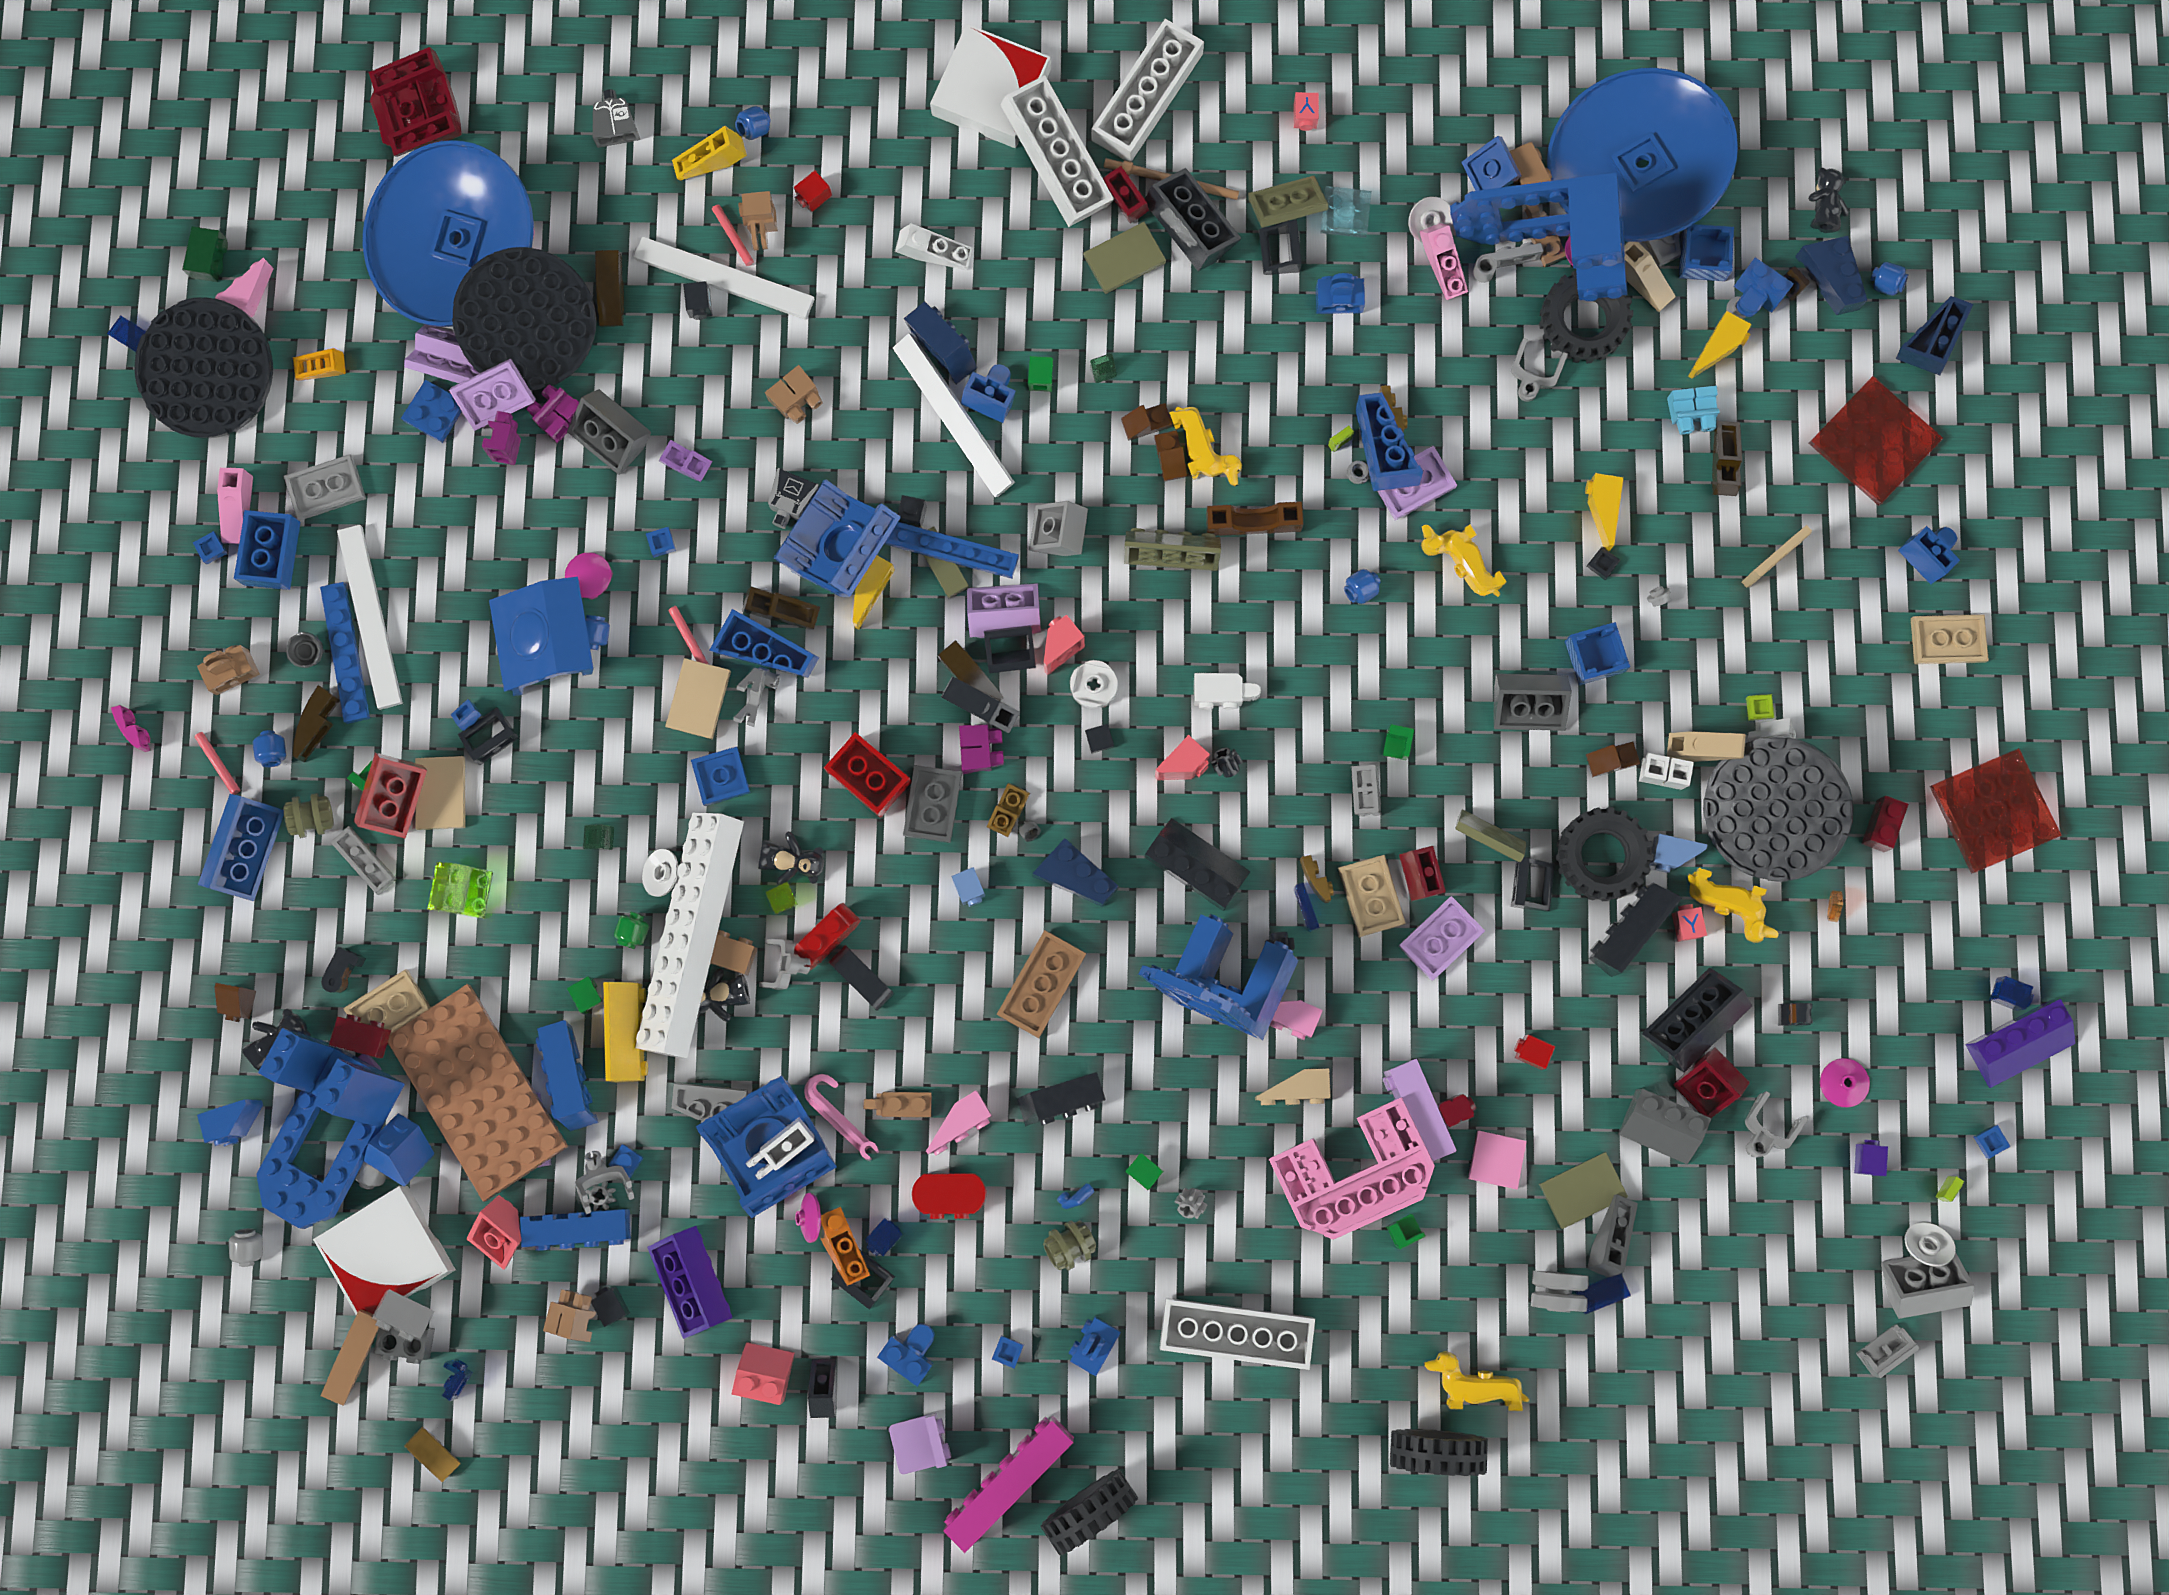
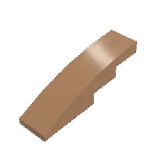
M363 1309L358 1311L321 1394L322 1397L342 1406L345 1405L379 1330V1327L375 1325L377 1321L372 1319L374 1314Z

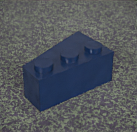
M1848 236L1805 245L1795 256L1799 262L1803 263L1809 272L1808 276L1811 280L1814 279L1821 289L1820 293L1836 315L1858 311L1868 301Z
M1950 296L1930 319L1900 347L1896 359L1941 376L1973 304Z
M924 301L904 317L905 323L909 331L928 353L931 352L939 360L937 362L942 369L944 367L948 369L952 381L957 385L977 369V365L968 348L970 343L962 333L958 335L955 332L956 328L949 320L944 321L942 319L941 312L935 306L931 308Z
M1065 838L1032 873L1034 878L1052 884L1101 907L1107 903L1119 888L1114 881Z

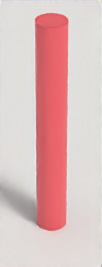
M719 204L715 205L712 211L746 266L752 265L754 260Z
M677 606L670 608L668 611L695 660L708 664Z
M204 733L196 734L194 736L230 793L233 795L239 793L240 788Z

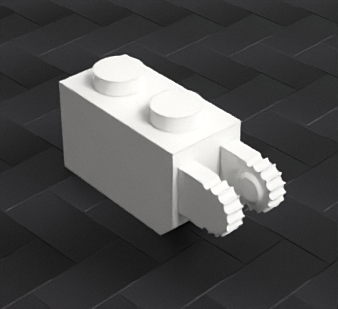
M1238 673L1194 674V706H1199V709L1202 710L1213 709V706H1223L1225 710L1237 709V706H1241L1243 701H1254L1261 694V687L1255 683H1242V677Z
M798 1117L764 1144L760 1151L746 1162V1165L750 1168L756 1165L763 1157L768 1161L769 1164L761 1168L755 1175L759 1180L773 1169L776 1171L811 1144L814 1141V1135L801 1118Z

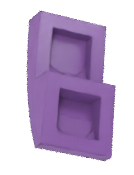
M672 440L669 441L659 459V462L699 482L702 481L712 463L709 459L693 450L690 451Z

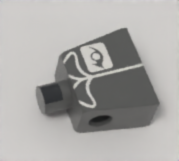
M608 89L603 91V101L593 104L592 135L597 147L639 141L640 136L626 99H617L615 90Z

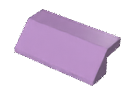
M424 325L415 333V350L405 358V368L456 383L464 382L480 374L463 355L454 332L435 326Z

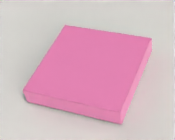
M1477 1131L1468 1179L1518 1190L1527 1141Z

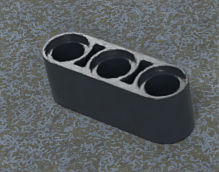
M846 945L829 961L832 967L877 1011L894 995Z

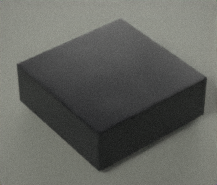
M1601 547L1586 567L1606 580L1621 560L1604 547Z
M1108 724L1085 730L1091 754L1114 748Z

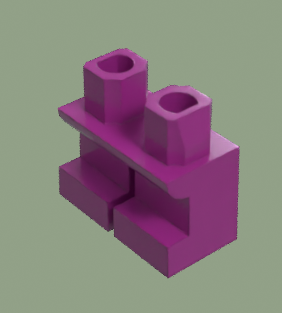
M548 385L542 392L543 397L548 400L547 403L542 407L534 401V403L528 406L527 410L537 426L558 444L568 433V423L571 424L579 402L569 396L563 389H556Z
M497 411L495 421H488L493 432L491 439H483L482 448L493 462L510 465L516 464L521 438L516 432L518 423L512 420L513 416L511 413Z
M988 725L959 726L963 774L991 771V767L1004 765L1003 751L990 752V744L1002 743L1001 729L988 728Z

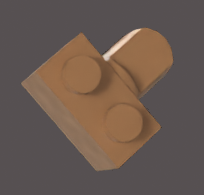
M770 191L742 194V203H739L740 217H742L743 225L747 226L752 236L754 251L759 250L758 233L761 235L763 250L768 249L767 232L778 231L776 209Z
M241 645L230 646L225 650V653L222 651L213 652L204 658V663L197 666L208 691L215 695H219L260 675L249 650Z

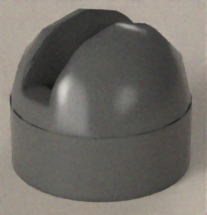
M1024 821L1025 824L1023 826L1020 825L1019 832L1025 841L1031 842L1039 836L1040 828L1033 821Z

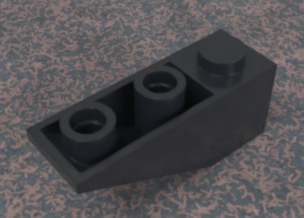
M953 676L941 696L943 699L1007 733H1010L1020 714L1013 707Z

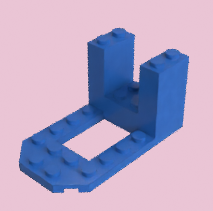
M1617 172L1471 191L1465 195L1463 202H1455L1450 206V215L1456 236L1480 244L1495 245L1504 241L1519 242L1528 238L1543 239L1546 236H1566L1570 234L1573 268L1577 270L1579 300L1594 301L1604 297L1615 299L1622 295H1627L1624 227ZM1569 199V214L1507 222L1502 221L1500 208L1511 209L1520 205L1535 206L1543 202L1558 203Z
M1210 914L1209 917L1200 915L1175 971L1168 969L1166 972V970L1155 965L1151 967L1142 965L1138 975L1176 1004L1263 1041L1298 960L1294 957V952L1288 949L1287 945L1275 941L1274 944L1266 941L1244 992L1230 985L1226 989V986L1220 984L1221 982L1214 979L1233 937V933L1228 929L1229 925L1224 923L1223 919Z
M282 1028L258 1073L277 1084L299 1089L301 1092L256 1175L262 1207L295 1227L306 1229L317 1222L327 1221L335 1217L364 1162L368 1143L382 1129L405 1083L339 1047L329 1045V1042ZM321 1109L331 1115L355 1121L324 1181L292 1164Z

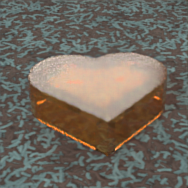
M1832 890L1830 893L1827 911L1828 921L1838 922L1843 907L1842 891Z

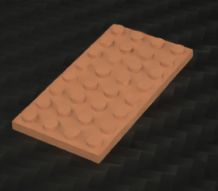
M466 984L390 1035L388 1040L390 1047L482 1201H488L569 1147L469 984Z

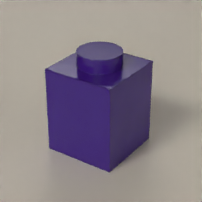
M1864 1140V1144H1856L1854 1174L1887 1176L1888 1146H1880V1141Z

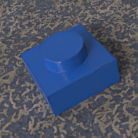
M669 527L646 533L654 558L676 551Z
M214 531L193 542L203 563L206 565L227 554L219 536Z
M469 699L450 714L457 726L463 731L473 725L481 716L476 706Z
M1993 1125L1974 1136L1986 1159H1990L2011 1147L1998 1125Z
M622 1144L608 1165L611 1167L622 1166L628 1177L631 1178L644 1157L625 1144Z
M1001 1335L992 1360L1015 1369L1024 1344Z

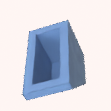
M1659 834L1654 837L1651 855H1654L1650 865L1656 866L1655 870L1670 872V870L1676 869L1706 850L1707 844Z

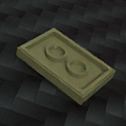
M1315 176L1248 193L1249 201L1261 227L1328 210L1327 200Z
M1145 222L1083 253L1085 260L1105 294L1166 263L1165 257Z
M1463 809L1461 810L1455 827L1457 831L1518 862L1522 861L1526 849L1525 841Z
M1606 1152L1539 1183L1561 1229L1609 1207L1616 1194L1624 1198L1628 1197Z

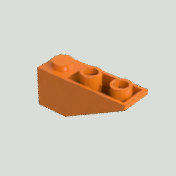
M841 1207L821 1215L820 1239L846 1285L848 1286L870 1276Z

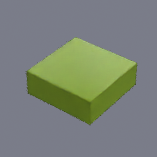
M1347 426L1330 438L1329 448L1335 452L1351 441L1354 434L1352 428Z
M1772 694L1746 697L1749 721L1775 718Z
M1948 1176L1935 1197L1942 1202H1953L1964 1181L1957 1176Z

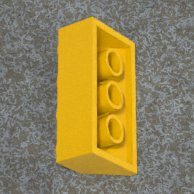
M603 982L606 1081L615 1083L645 1081V1076L648 1075V1062L644 1061L645 1050L637 1049L635 1046L643 1017V1003L646 1002V989L642 988V984L634 982Z

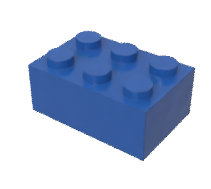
M244 510L234 579L244 586L290 590L301 522L291 514Z

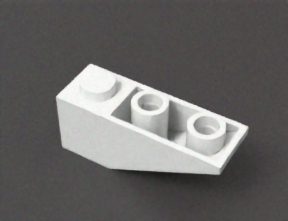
M910 223L900 230L895 252L915 260L967 270L973 248Z

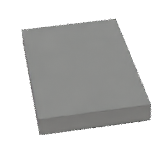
M351 454L284 476L294 513L299 521L366 499L355 460Z

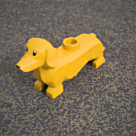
M1176 407L1175 411L1169 412L1175 430L1180 429V425H1183L1186 431L1187 450L1190 459L1193 461L1188 463L1193 480L1197 479L1199 474L1215 477L1224 473L1231 485L1238 486V473L1242 470L1240 459L1235 455L1220 456L1213 451L1210 444L1215 442L1210 428L1205 430L1198 409L1195 407Z
M1471 524L1466 526L1462 532L1450 530L1440 536L1429 525L1422 526L1424 540L1421 546L1426 555L1434 556L1442 553L1450 555L1456 564L1454 566L1456 574L1460 578L1464 577L1475 593L1481 596L1491 593L1497 597L1500 596L1498 590L1502 588L1506 580L1500 571L1495 573V577H1492L1490 572L1486 571L1480 550L1471 540L1477 535Z
M1698 868L1692 875H1688L1691 897L1699 903L1715 908L1714 911L1718 914L1729 915L1730 912L1741 916L1744 921V934L1747 940L1758 943L1763 941L1764 938H1778V932L1764 924L1766 907L1761 897L1766 894L1767 889L1753 886L1751 891L1739 886L1715 885L1707 880V878L1711 877L1712 872Z
M1440 1352L1436 1359L1424 1362L1427 1370L1442 1373L1443 1388L1450 1395L1446 1402L1449 1409H1463L1464 1401L1471 1404H1479L1502 1399L1505 1401V1406H1508L1509 1411H1523L1522 1401H1529V1398L1522 1393L1521 1382L1517 1378L1493 1376V1372L1485 1370L1478 1371V1375H1465L1460 1372L1458 1359L1451 1352Z

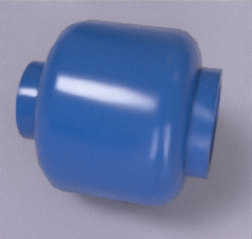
M753 106L739 112L735 126L741 137L754 140L768 133L771 119L769 114L762 108Z
M1884 262L1880 268L1875 267L1871 281H1874L1875 291L1894 296L1904 290L1909 274H1906L1905 267Z
M1361 569L1346 579L1345 594L1351 602L1364 604L1378 595L1380 579L1375 572Z
M586 615L585 621L590 649L598 650L599 646H605L608 643L610 624L605 622L604 617Z
M263 731L260 733V736L253 740L255 761L263 767L279 766L286 758L284 737L275 734V731Z

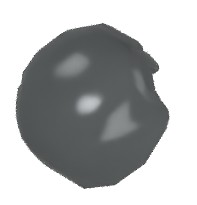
M300 632L292 636L286 648L288 659L295 666L309 668L318 664L324 653L322 642L316 635L309 632Z

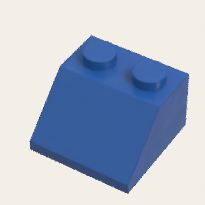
M244 1099L198 1114L204 1143H214L215 1146L224 1145V1147L239 1143L238 1138L245 1137L263 1107L262 1100Z
M398 1113L368 1143L364 1162L405 1187L434 1156V1151L420 1127Z

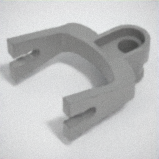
M1523 338L1511 368V373L1514 377L1521 380L1518 389L1519 398L1529 402L1536 397L1540 387L1550 389L1556 385L1568 354L1563 352L1553 377L1543 378L1532 375L1519 365L1528 339ZM1526 387L1532 388L1533 392L1527 394Z
M763 667L754 668L737 685V690L745 692L749 684H752L748 703L734 717L733 721L741 723L745 716H750L747 725L754 727L762 691L765 686L776 689L780 681V674L771 673L769 669Z
M785 939L765 940V944L781 946V963L777 980L774 983L760 982L759 987L776 990L787 989L791 974H796L797 972L808 974L810 967H804V965H811L810 959L800 958L799 955L794 954L793 941Z
M1767 1091L1758 1095L1745 1119L1747 1128L1754 1133L1750 1142L1746 1145V1152L1748 1155L1751 1154L1752 1157L1766 1156L1772 1147L1782 1150L1789 1148L1808 1121L1806 1117L1796 1119L1786 1139L1779 1138L1768 1132L1760 1125L1756 1117L1770 1096V1093ZM1755 1144H1758V1151L1755 1150Z
M592 1151V1158L590 1152L585 1155L586 1175L578 1178L575 1184L586 1214L591 1213L585 1190L605 1181L621 1180L629 1200L634 1199L631 1180L622 1166L607 1168L604 1161L601 1160V1153L599 1151Z

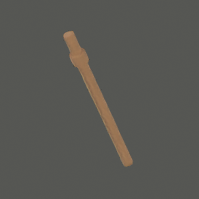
M1106 158L1104 168L1113 170L1122 166L1128 176L1133 174L1161 181L1172 175L1133 165V162L1125 160L1120 162ZM1197 181L1205 193L1234 200L1238 199L1239 191Z

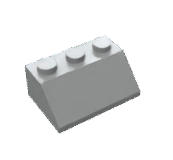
M1956 1252L1953 1259L1943 1266L1926 1265L1913 1256L1881 1262L1888 1298L1898 1319L1972 1306L1974 1284Z

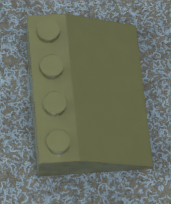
M1133 528L1131 531H1126L1124 564L1218 571L1221 555V538L1216 537L1214 534L1204 533L1201 536H1192L1190 532L1169 534L1166 530H1155L1154 533L1145 532L1141 528Z

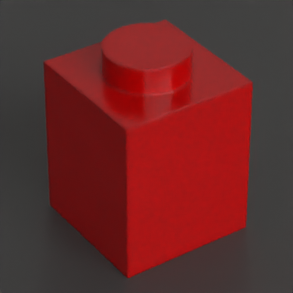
M815 170L794 186L795 200L802 208L807 207L810 212H813L832 196L830 186Z
M1525 1035L1523 1039L1519 1038L1515 1045L1514 1051L1517 1052L1515 1058L1540 1070H1544L1548 1066L1555 1046L1533 1036Z

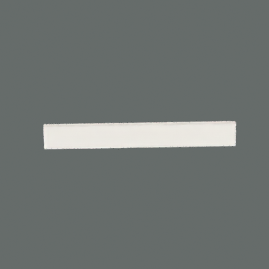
M645 237L641 238L634 255L635 260L696 282L706 281L708 286L804 320H807L815 300L814 296Z
M907 334L893 347L894 351L994 497H999L1015 482L913 334Z
M356 525L337 530L377 708L381 710L403 704L363 527Z

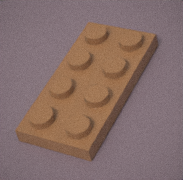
M1044 930L997 1015L1039 1039L1087 954Z

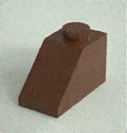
M215 983L217 1013L225 1014V1020L240 1022L241 1018L250 1019L256 991Z

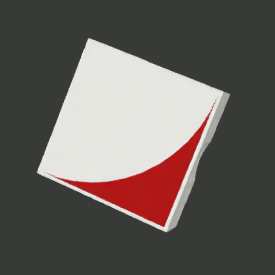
M966 24L931 100L932 116L960 127L976 130L990 139L1016 148L1020 139L1000 104L1007 94L1044 75L1048 78L1051 71V57Z
M408 1186L395 1188L313 1239L356 1315L360 1309L374 1314L387 1290H392L408 1298L456 1270L440 1241L429 1229L425 1215Z

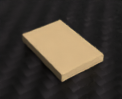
M1807 525L1804 526L1742 581L1746 588L1753 585L1812 533V530Z
M1984 614L1913 616L1911 618L1914 665L1986 663L1988 661Z
M684 658L665 727L713 739L731 671Z
M465 757L415 758V763L421 764L427 769L415 808L416 829L465 828Z
M1385 855L1338 868L1358 937L1406 924Z
M405 969L343 1009L346 1014L362 1017L361 1022L369 1024L370 1020L385 1023L384 1028L391 1030V1035L431 1007L410 972Z

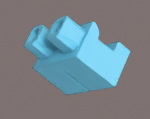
M1717 386L1695 388V390L1693 388L1673 390L1670 393L1667 401L1672 425L1677 424L1680 435L1693 433V422H1700L1702 432L1714 431L1716 428V417L1720 413L1716 402V396L1718 395Z

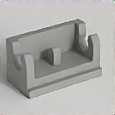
M1352 766L1355 815L1358 814L1361 817L1370 814L1381 816L1377 766Z
M1894 1324L1856 1354L1872 1376L1882 1378L1920 1348L1904 1328L1900 1329L1897 1324Z

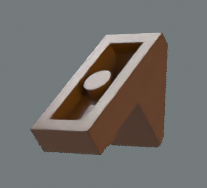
M1166 403L1145 409L1144 405H1141L1121 418L1128 441L1173 426Z
M1177 430L1154 435L1164 482L1187 477L1183 448L1180 446Z
M1633 741L1617 746L1613 744L1586 754L1592 778L1640 765Z

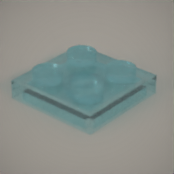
M1326 186L1324 196L1328 203V210L1322 212L1320 233L1366 238L1372 191Z

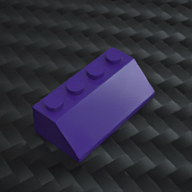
M2061 999L2050 1000L1966 1043L1965 1046L1988 1087L1992 1088L2074 1045L2073 1020Z
M697 1226L670 1235L647 1247L683 1339L733 1318Z

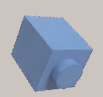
M974 867L951 876L963 905L968 904L971 907L982 902L981 898L985 897V893Z

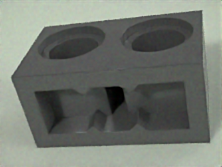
M426 1327L421 1339H419L421 1349L418 1352L412 1348V1342L398 1336L399 1331L390 1328L389 1331L379 1328L374 1354H381L382 1359L397 1360V1357L406 1358L407 1363L421 1364L422 1360L430 1358L435 1328ZM390 1335H393L397 1340L395 1348H391L388 1345Z

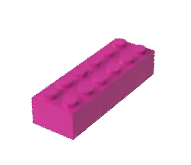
M1045 1416L1036 1425V1433L1032 1437L1026 1435L1017 1445L1016 1449L1018 1451L1014 1455L1009 1453L999 1463L998 1467L1000 1470L996 1474L991 1471L982 1480V1488L978 1492L973 1489L962 1503L964 1506L960 1510L956 1507L946 1517L944 1532L964 1553L1073 1443L1074 1437L1054 1416L1050 1419Z

